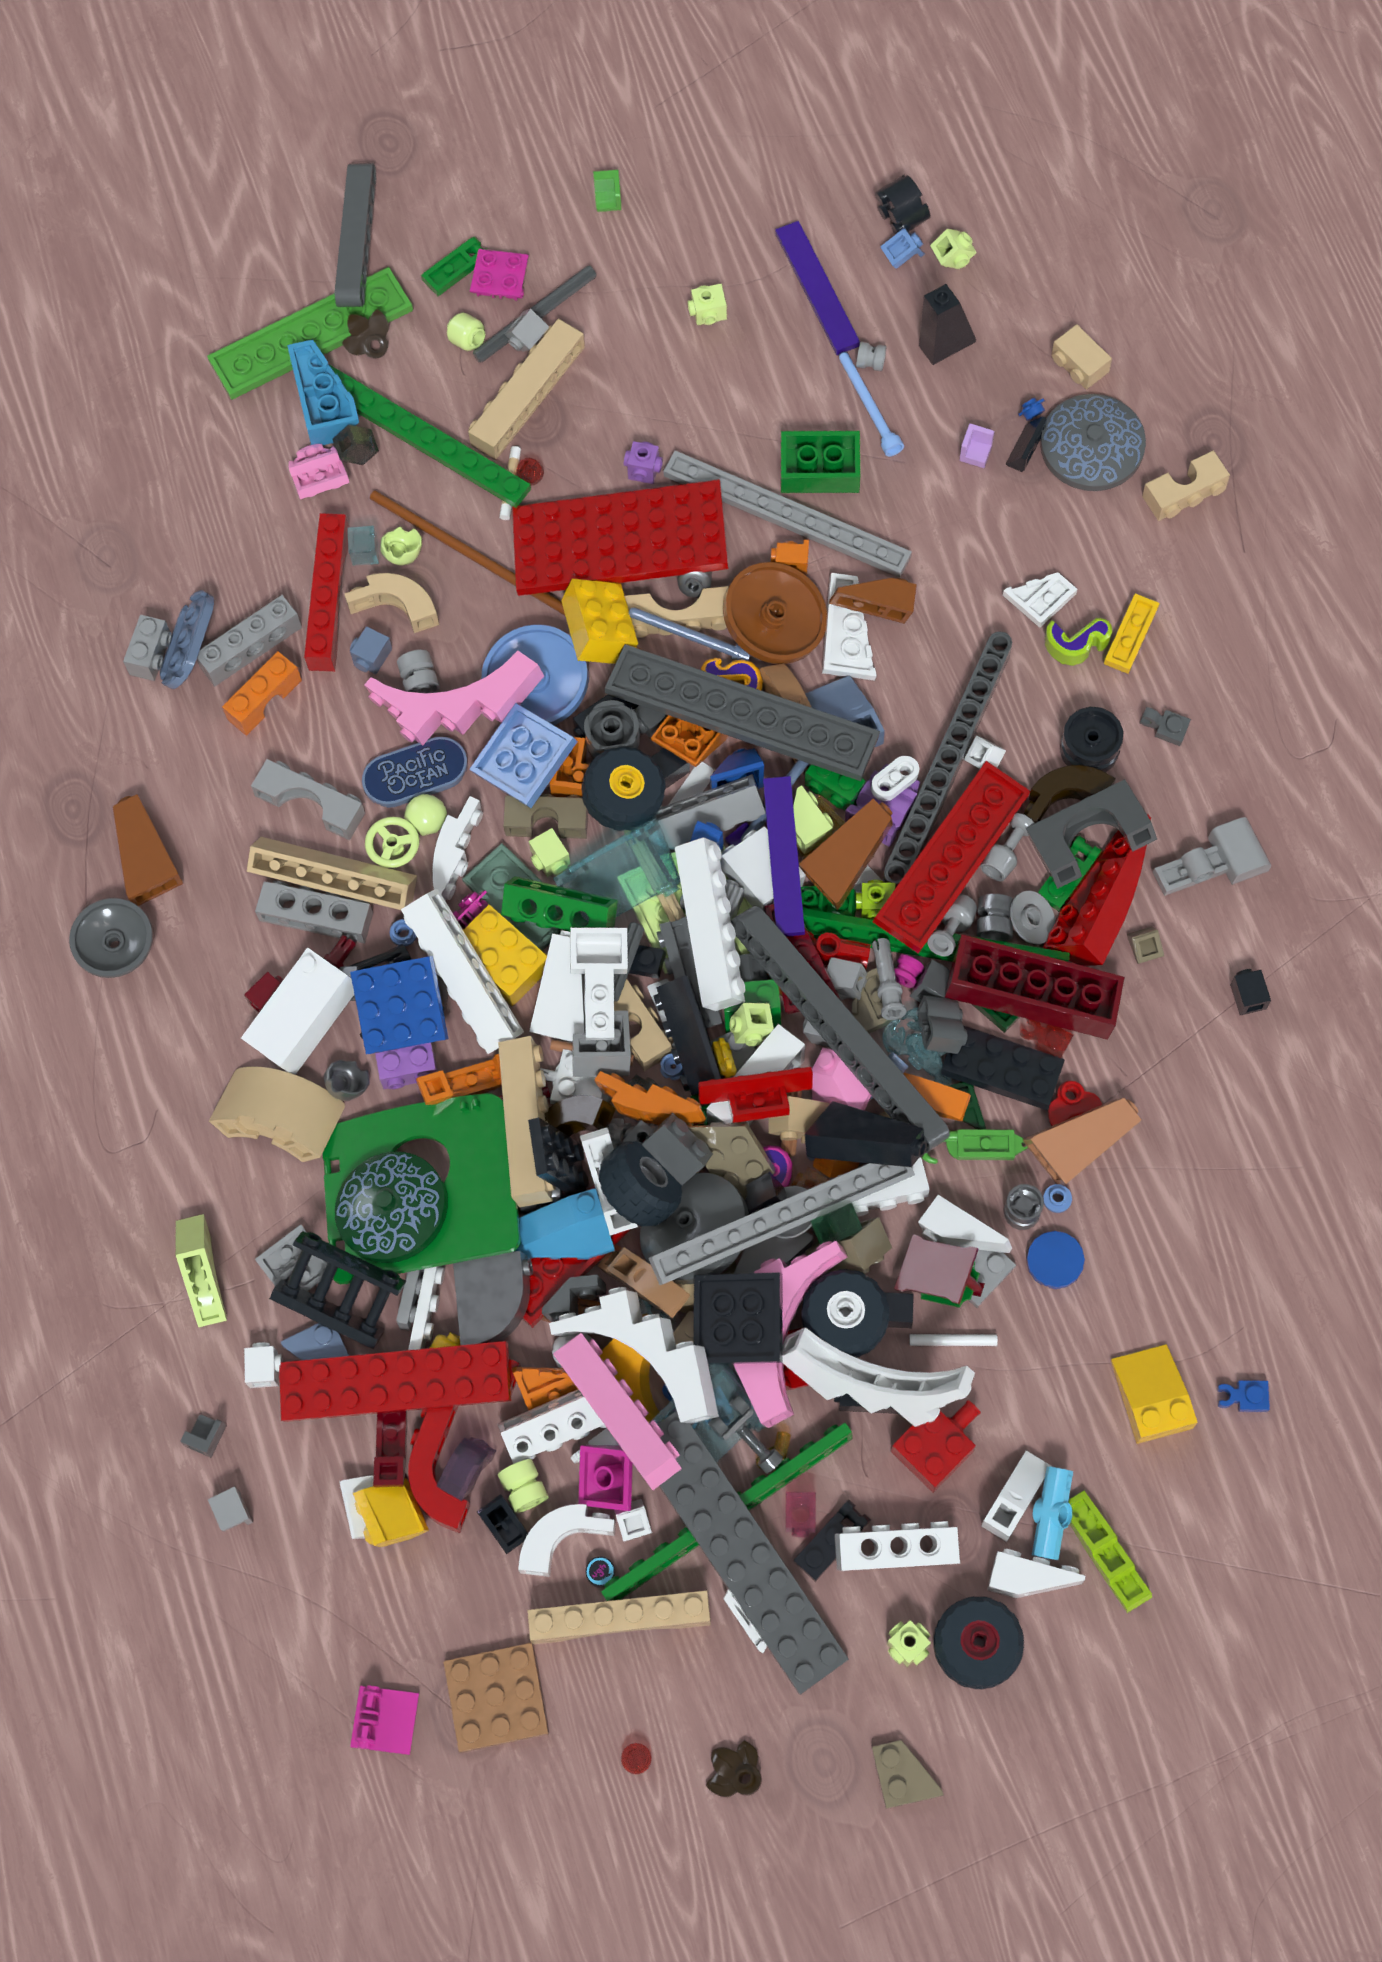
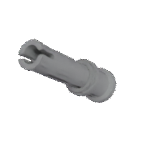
M881 938L877 939L879 946L877 941L872 943L880 981L877 994L882 1000L883 1005L881 1015L886 1020H897L906 1014V1007L902 1004L901 1000L903 990L902 986L896 981L890 941Z

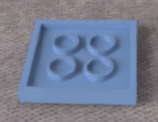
M515 703L469 770L527 807L532 808L578 741L571 735Z

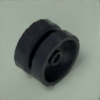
M1090 706L1073 713L1064 726L1061 739L1060 753L1063 762L1067 766H1089L1105 773L1110 770L1119 757L1123 743L1124 731L1118 718L1112 712L1101 707Z

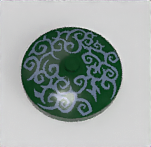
M387 1152L376 1155L357 1166L343 1182L335 1203L336 1227L341 1238L349 1248L366 1260L377 1263H395L409 1259L423 1251L440 1232L448 1209L446 1187L433 1166L417 1155L407 1152Z

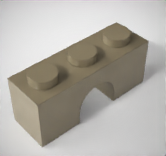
M542 794L532 808L527 807L511 796H505L503 824L505 836L533 837L535 823L541 818L549 817L558 822L560 838L587 839L588 810L581 796L555 797L551 794Z

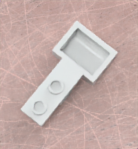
M627 928L570 929V974H585V1040H614V974H627Z

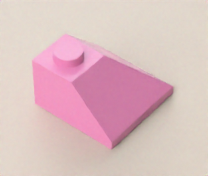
M822 1048L812 1068V1100L826 1102L829 1105L834 1101L865 1111L872 1095L833 1050Z

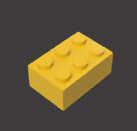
M572 579L561 602L577 660L616 664L625 644L635 648L638 645L621 584Z
M488 905L463 930L503 998L512 1007L542 978L547 955L491 905Z

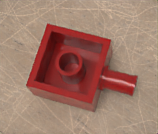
M969 1400L951 1418L946 1417L940 1411L934 1421L917 1427L912 1425L892 1445L891 1452L934 1493L974 1452L976 1445L964 1434L963 1430L981 1412Z

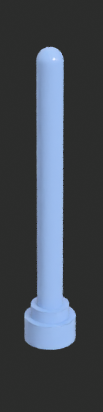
M842 352L839 355V360L882 437L881 448L885 455L890 457L900 453L904 448L901 438L895 435V433H891L848 353Z

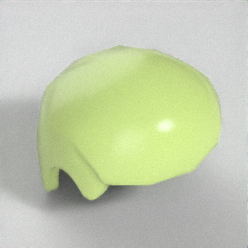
M398 527L393 531L387 532L381 538L380 551L389 562L396 565H408L419 556L422 537L416 529L407 532Z
M428 794L414 797L406 806L404 819L409 821L422 836L437 833L442 828L447 817L444 803L435 796Z

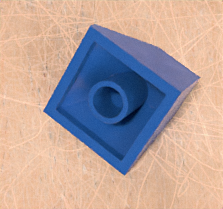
M755 748L749 750L739 749L733 752L732 755H729L710 776V788L713 789L752 774L758 789L764 788V764Z

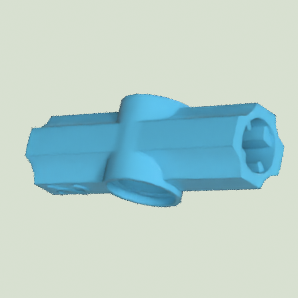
M1048 1466L1046 1468L1042 1498L1036 1501L1033 1508V1519L1037 1523L1032 1555L1059 1560L1063 1530L1069 1526L1072 1519V1507L1068 1501L1073 1471Z

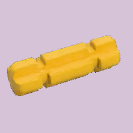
M719 1038L718 1041H714L712 1044L719 1072L724 1076V1079L736 1075V1066L734 1065L729 1043L725 1042V1038Z

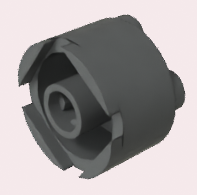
M615 700L604 701L593 707V710L587 715L584 722L587 748L594 758L607 749L619 746L638 749L640 744L638 717L624 703Z

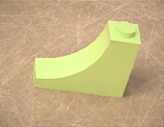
M204 1214L177 1220L176 1258L197 1325L202 1327L226 1321V1311L213 1260L211 1236Z

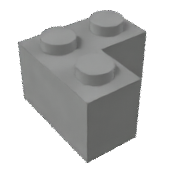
M614 1011V1040H585V1034H573V1077H595L600 1071L608 1075L614 1073L618 1076H629L631 1051L628 1011Z

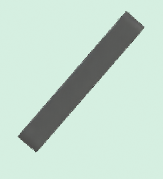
M374 163L348 164L335 282V302L337 307L364 306L376 189V169Z

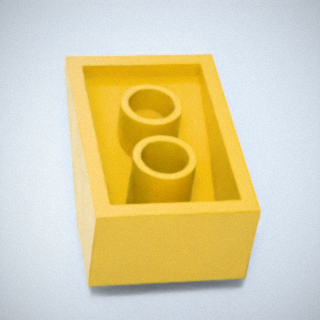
M1167 1344L1110 1360L1137 1444L1191 1430L1198 1422L1189 1394Z

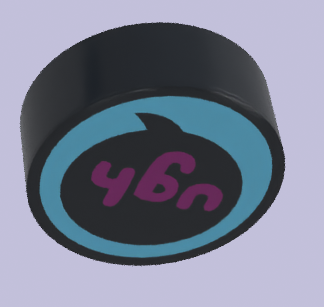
M602 1556L595 1557L586 1566V1578L594 1587L604 1588L605 1583L615 1577V1567L608 1558Z

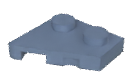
M320 1323L281 1341L282 1346L300 1360L349 1356L339 1332Z

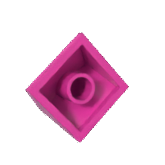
M620 1445L580 1446L578 1504L631 1511L633 1463Z

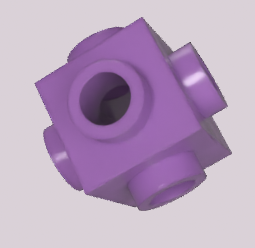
M633 441L631 451L627 450L624 457V466H627L628 479L654 484L656 474L661 472L663 457H659V446H655L650 442L640 443Z

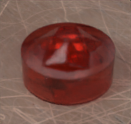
M525 458L518 464L516 473L519 478L530 485H536L544 476V468L539 461L533 458Z

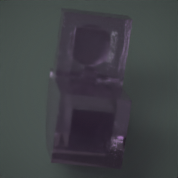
M474 1437L470 1439L464 1438L450 1457L437 1487L462 1501L474 1489L481 1471L493 1460L496 1450L489 1447L481 1439H475Z

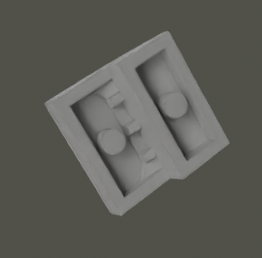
M299 1225L255 1258V1261L274 1286L281 1279L288 1281L301 1253V1249L292 1245L302 1231L306 1232L302 1225ZM312 1255L299 1284L301 1289L308 1291L318 1284L328 1262Z

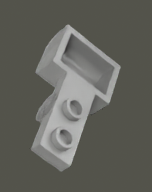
M1243 817L1215 827L1208 837L1212 847L1205 850L1202 847L1193 849L1184 854L1181 859L1156 867L1153 874L1164 896L1225 873L1233 885L1268 872L1271 864L1248 819Z

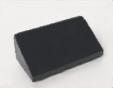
M1042 416L1025 425L1006 462L1008 467L1020 472L1025 471L1041 440L1042 430L1046 427V417Z

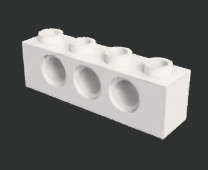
M948 1521L930 1522L931 1528L919 1529V1523L901 1524L902 1530H890V1525L872 1526V1532H861L860 1526L842 1527L843 1533L835 1534L837 1570L960 1564L957 1527H949ZM925 1535H928L933 1542L932 1548L928 1552H924L920 1548V1540ZM895 1537H899L903 1541V1550L899 1554L893 1553L890 1548V1543ZM865 1539H870L874 1544V1551L869 1556H865L861 1551V1544Z

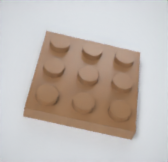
M532 1643L443 1661L459 1753L549 1734Z

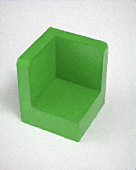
M594 171L596 210L598 212L622 210L619 171Z

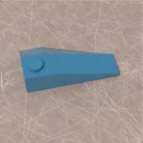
M313 340L287 345L311 445H326L338 442L359 423L354 398L345 389L341 379L331 369L327 359Z
M596 1188L568 1196L519 1218L521 1242L515 1251L523 1252L527 1255V1258L590 1259L615 1251Z

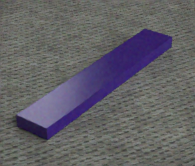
M799 221L775 229V235L836 356L842 352L858 348L860 341Z
M791 776L764 778L776 926L785 937L805 935Z

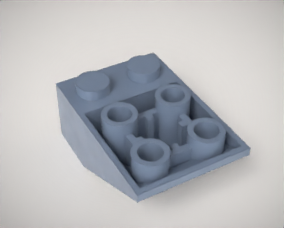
M850 675L805 693L812 708L878 730L880 734L875 747L884 744L885 730L873 707Z

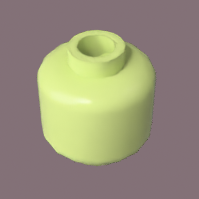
M459 313L448 322V340L463 350H474L485 339L484 325L480 320L469 314Z

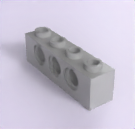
M283 595L279 596L199 650L196 660L200 669L214 687L300 630L302 626L298 614Z
M264 881L255 909L259 921L336 938L344 935L347 937L346 940L350 938L352 941L364 944L373 917L371 905L366 901L354 898L352 900L341 898L338 894L330 892L325 894L317 893L305 886H300L299 889L293 888L281 881H273V883ZM287 901H295L294 905L290 908L282 907ZM312 907H322L318 913H309ZM340 912L348 913L344 919L335 918Z

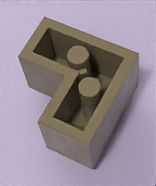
M879 1217L855 1223L843 1234L819 1240L806 1250L808 1256L816 1252V1248L819 1245L828 1241H832V1243L837 1241L843 1247L847 1258L830 1268L826 1273L847 1269L857 1270L866 1274L870 1271L869 1266L884 1260L883 1255L892 1249V1246Z

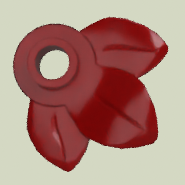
M1066 1081L1059 1086L1057 1098L1049 1105V1122L1051 1126H1054L1103 1104L1095 1093L1085 1091L1078 1082ZM1066 1092H1073L1075 1099H1068Z

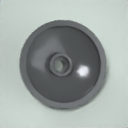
M118 898L103 899L86 907L75 919L69 936L71 953L79 966L88 973L102 978L120 977L134 971L147 958L153 942L152 926L144 911L136 904ZM113 942H120L116 948L111 947Z

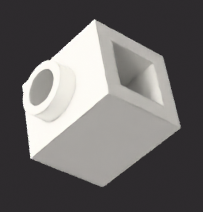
M264 1342L254 1343L252 1348H244L245 1383L249 1388L279 1386L278 1372L279 1365H281L280 1362H283L282 1354H278L274 1346Z

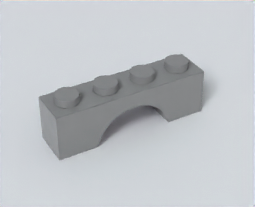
M266 759L251 785L255 797L277 807L295 798H307L315 801L323 809L322 820L326 830L347 840L351 839L365 815L361 800L352 794L343 795L328 783H323L322 785L315 782L307 773L300 772L298 774L290 770V767L281 761H276L275 763Z

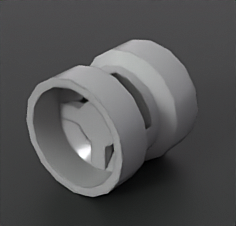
M860 342L856 367L863 369L872 367L874 371L882 372L886 346L877 345L873 347L867 342Z

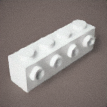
M579 1389L497 1424L513 1464L526 1459H534L536 1454L545 1450L548 1452L560 1448L563 1442L570 1439H582L590 1433L589 1431L598 1427L607 1428Z

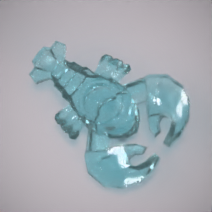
M918 1007L907 1011L901 1020L914 1019L915 1022L910 1021L906 1025L915 1031L922 1032L918 1022ZM899 1019L891 1021L885 1027L882 1035L883 1045L889 1053L893 1052L897 1056L901 1054L909 1055L908 1061L916 1070L923 1068L935 1077L934 1082L944 1085L951 1083V1078L940 1075L943 1066L940 1056L946 1052L926 1050L923 1046L922 1034L920 1033L908 1034L905 1040L904 1027L898 1028V1033L895 1030L897 1024L901 1022Z

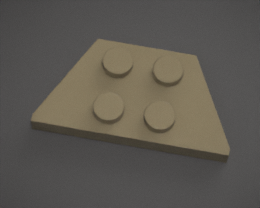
M716 1122L703 1126H693V1123H687L689 1130L698 1139L704 1141L713 1153L705 1165L708 1171L729 1181L742 1194L744 1200L747 1197V1184L768 1172L774 1175L776 1168L747 1122H732L731 1124Z

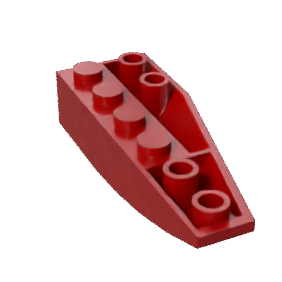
M1118 830L1060 910L1059 916L1049 932L1043 948L1070 953L1069 961L1078 965H1103L1132 903L1147 845L1132 852L1123 835Z

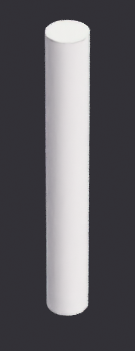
M910 1334V1346H997V1334Z

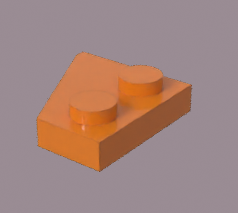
M511 1368L528 1411L578 1390L566 1371L561 1368Z

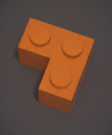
M574 737L578 742L550 781L551 795L555 797L579 795L582 797V781L590 765L585 764L587 755L585 738Z

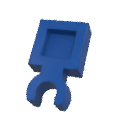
M1238 1381L1237 1389L1228 1384H1221L1217 1387L1218 1392L1224 1391L1229 1395V1400L1218 1402V1407L1228 1408L1233 1403H1238L1239 1412H1268L1270 1410L1268 1381Z

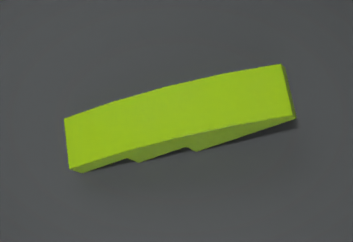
M1085 1490L1069 1499L1068 1503L1072 1507L1070 1526L1125 1611L1128 1613L1152 1598L1151 1591L1136 1572L1134 1563L1119 1544L1116 1534Z

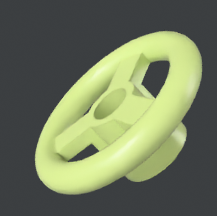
M400 817L380 819L370 827L365 838V849L370 859L386 868H396L407 864L413 859L419 848V835L416 828L409 821ZM398 825L405 828L409 834L403 836L390 834L385 826ZM376 833L384 841L381 857L375 852L373 847V839ZM391 842H397L395 846H388ZM411 844L408 852L402 856L405 851V845Z

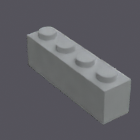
M752 774L661 807L651 819V822L664 851L675 849L676 846L689 842L697 821L704 824L706 822L713 823L720 830L726 831L732 829L738 823L757 820L761 815L766 814Z

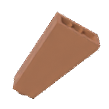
M1120 1098L1032 1134L1022 1141L1055 1183L1063 1185L1072 1180L1137 1125L1141 1118L1138 1116L1137 1113L1139 1111L1132 1101Z

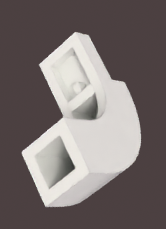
M608 1128L581 1135L582 1145L610 1235L638 1227L637 1224L631 1223L619 1215L614 1207L609 1204L601 1190L599 1182L600 1164L614 1150Z
M584 1504L568 1505L548 1513L533 1526L523 1543L518 1567L520 1574L550 1577L553 1553L557 1545L564 1538L575 1533L614 1536L615 1520L610 1519V1515L604 1513H592V1517H587L588 1508Z

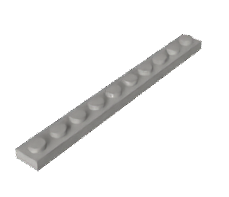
M674 451L663 471L664 477L680 484L720 479L722 502L899 578L911 558L912 551L678 451Z
M868 1163L651 1256L648 1259L659 1285H663L910 1178L915 1173L912 1167Z

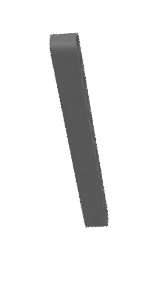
M995 632L989 637L885 866L883 883H895V889L901 880L895 881L890 879L889 876L896 873L901 875L903 879L924 849L1010 658L1012 639L1005 632ZM1002 646L1005 650L999 651L994 649V647ZM991 668L995 672L987 673L983 669ZM976 690H980L985 694L982 696H978L973 692ZM964 713H971V714H973L975 717H973V718H966V717L963 716V714H964ZM959 735L964 737L965 740L956 741L952 737ZM944 758H950L954 761V763L946 764L942 760ZM940 781L944 786L935 787L932 785V782ZM923 804H930L934 809L924 810L921 806ZM913 827H920L923 830V832L916 834L913 833L910 829ZM908 850L913 855L911 857H904L900 852Z
M753 906L731 920V924L735 929L736 937L889 1117L924 1128V1141L927 1142L925 1153H928L948 1139L950 1133L945 1122L760 907Z

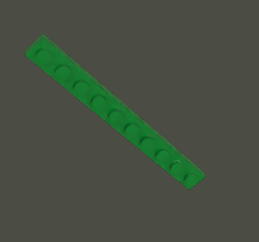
M329 364L334 373L341 379L345 389L354 398L357 414L514 508H517L531 491V485Z
M803 908L804 924L807 930L814 934L816 939L824 933H833L840 939L871 944L870 948H873L872 943L874 941H877L879 946L877 939L885 938L890 941L892 952L953 961L954 951L949 956H939L930 950L927 942L918 954L877 926L871 919ZM953 934L955 948L961 937L960 934ZM979 938L1069 962L1070 953Z
M843 1423L841 1426L837 1424L831 1426L823 1433L824 1437L816 1443L810 1441L799 1450V1455L793 1459L788 1457L782 1460L775 1468L776 1471L768 1476L763 1474L751 1483L752 1487L744 1493L741 1491L736 1492L747 1509L750 1511L853 1439L852 1431L848 1425ZM687 1527L678 1533L679 1538L672 1543L664 1542L653 1551L654 1555L646 1561L640 1559L629 1567L630 1572L623 1577L615 1576L605 1583V1589L601 1591L606 1601L622 1600L697 1548L699 1545Z

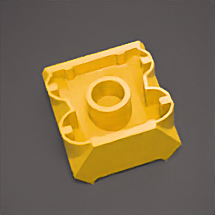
M404 1479L403 1487L373 1486L353 1493L356 1511L363 1517L366 1525L363 1531L365 1541L369 1544L384 1547L410 1540L429 1531L412 1493L408 1479Z

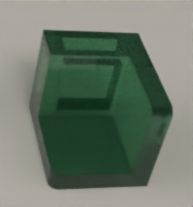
M852 1203L810 1220L820 1245L828 1241H832V1243L840 1241L862 1230Z

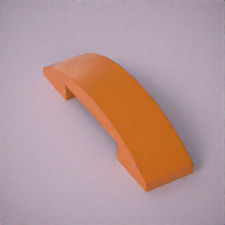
M499 1054L494 1055L492 1060L444 1073L441 1070L417 1077L416 1081L425 1104L434 1105L452 1097L483 1094L502 1087Z

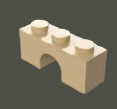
M1214 450L1191 461L1187 475L1192 483L1188 485L1176 483L1169 473L1145 484L1142 497L1158 521L1166 517L1173 518L1182 509L1188 506L1195 507L1204 498L1210 495L1217 496L1226 489L1230 474Z
M626 979L619 1000L614 1002V1011H628L629 1021H634L641 1026L640 1033L630 1039V1051L645 1072L661 1062L664 1056L672 1054L671 1044L674 1041L672 1037L667 1038L665 1030H661L656 1023L659 1019L655 1011L651 1007L646 1008L641 1001L644 997L637 985L631 986Z

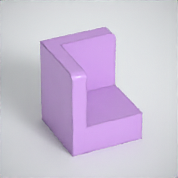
M969 424L961 446L960 461L985 468L993 445L994 431Z

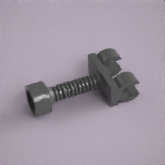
M736 1395L728 1403L739 1416L729 1426L719 1417L712 1418L708 1425L724 1441L737 1432L759 1456L760 1461L758 1465L767 1474L779 1465L783 1460V1456L775 1448L768 1450L751 1430L747 1428L744 1423L755 1412L739 1395Z

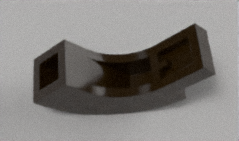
M1071 765L1057 768L1041 777L1031 788L1029 796L1031 801L1026 807L1024 815L1035 823L1041 821L1049 807L1055 802L1067 798L1082 801L1113 785L1116 778L1089 766Z
M579 1095L568 1097L555 1103L544 1114L545 1121L570 1137L580 1131L594 1132L603 1128H609L616 1108L602 1098Z

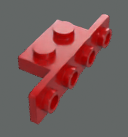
M812 1067L699 1082L700 1104L728 1101L733 1123L790 1115V1106L786 1093L812 1089L813 1071Z

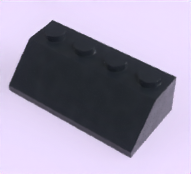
M685 975L656 987L658 994L653 996L658 1011L664 1010L667 1021L662 1022L667 1038L673 1037L675 1048H672L671 1051L676 1065L681 1064L684 1075L680 1076L684 1091L690 1090L691 1095L694 1096L699 1094V1082L723 1078L719 1072L713 1047L691 980Z

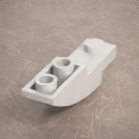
M469 796L458 819L447 815L436 843L433 859L434 890L438 888L445 901L453 897L458 877H462L467 870L468 862L465 851L462 849H466L470 842V832L473 826L477 827L483 817L480 801Z

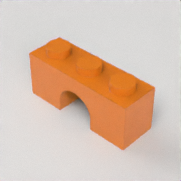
M277 651L222 706L227 720L247 736L265 718L263 712L267 703L276 695L284 699L302 681L297 666Z

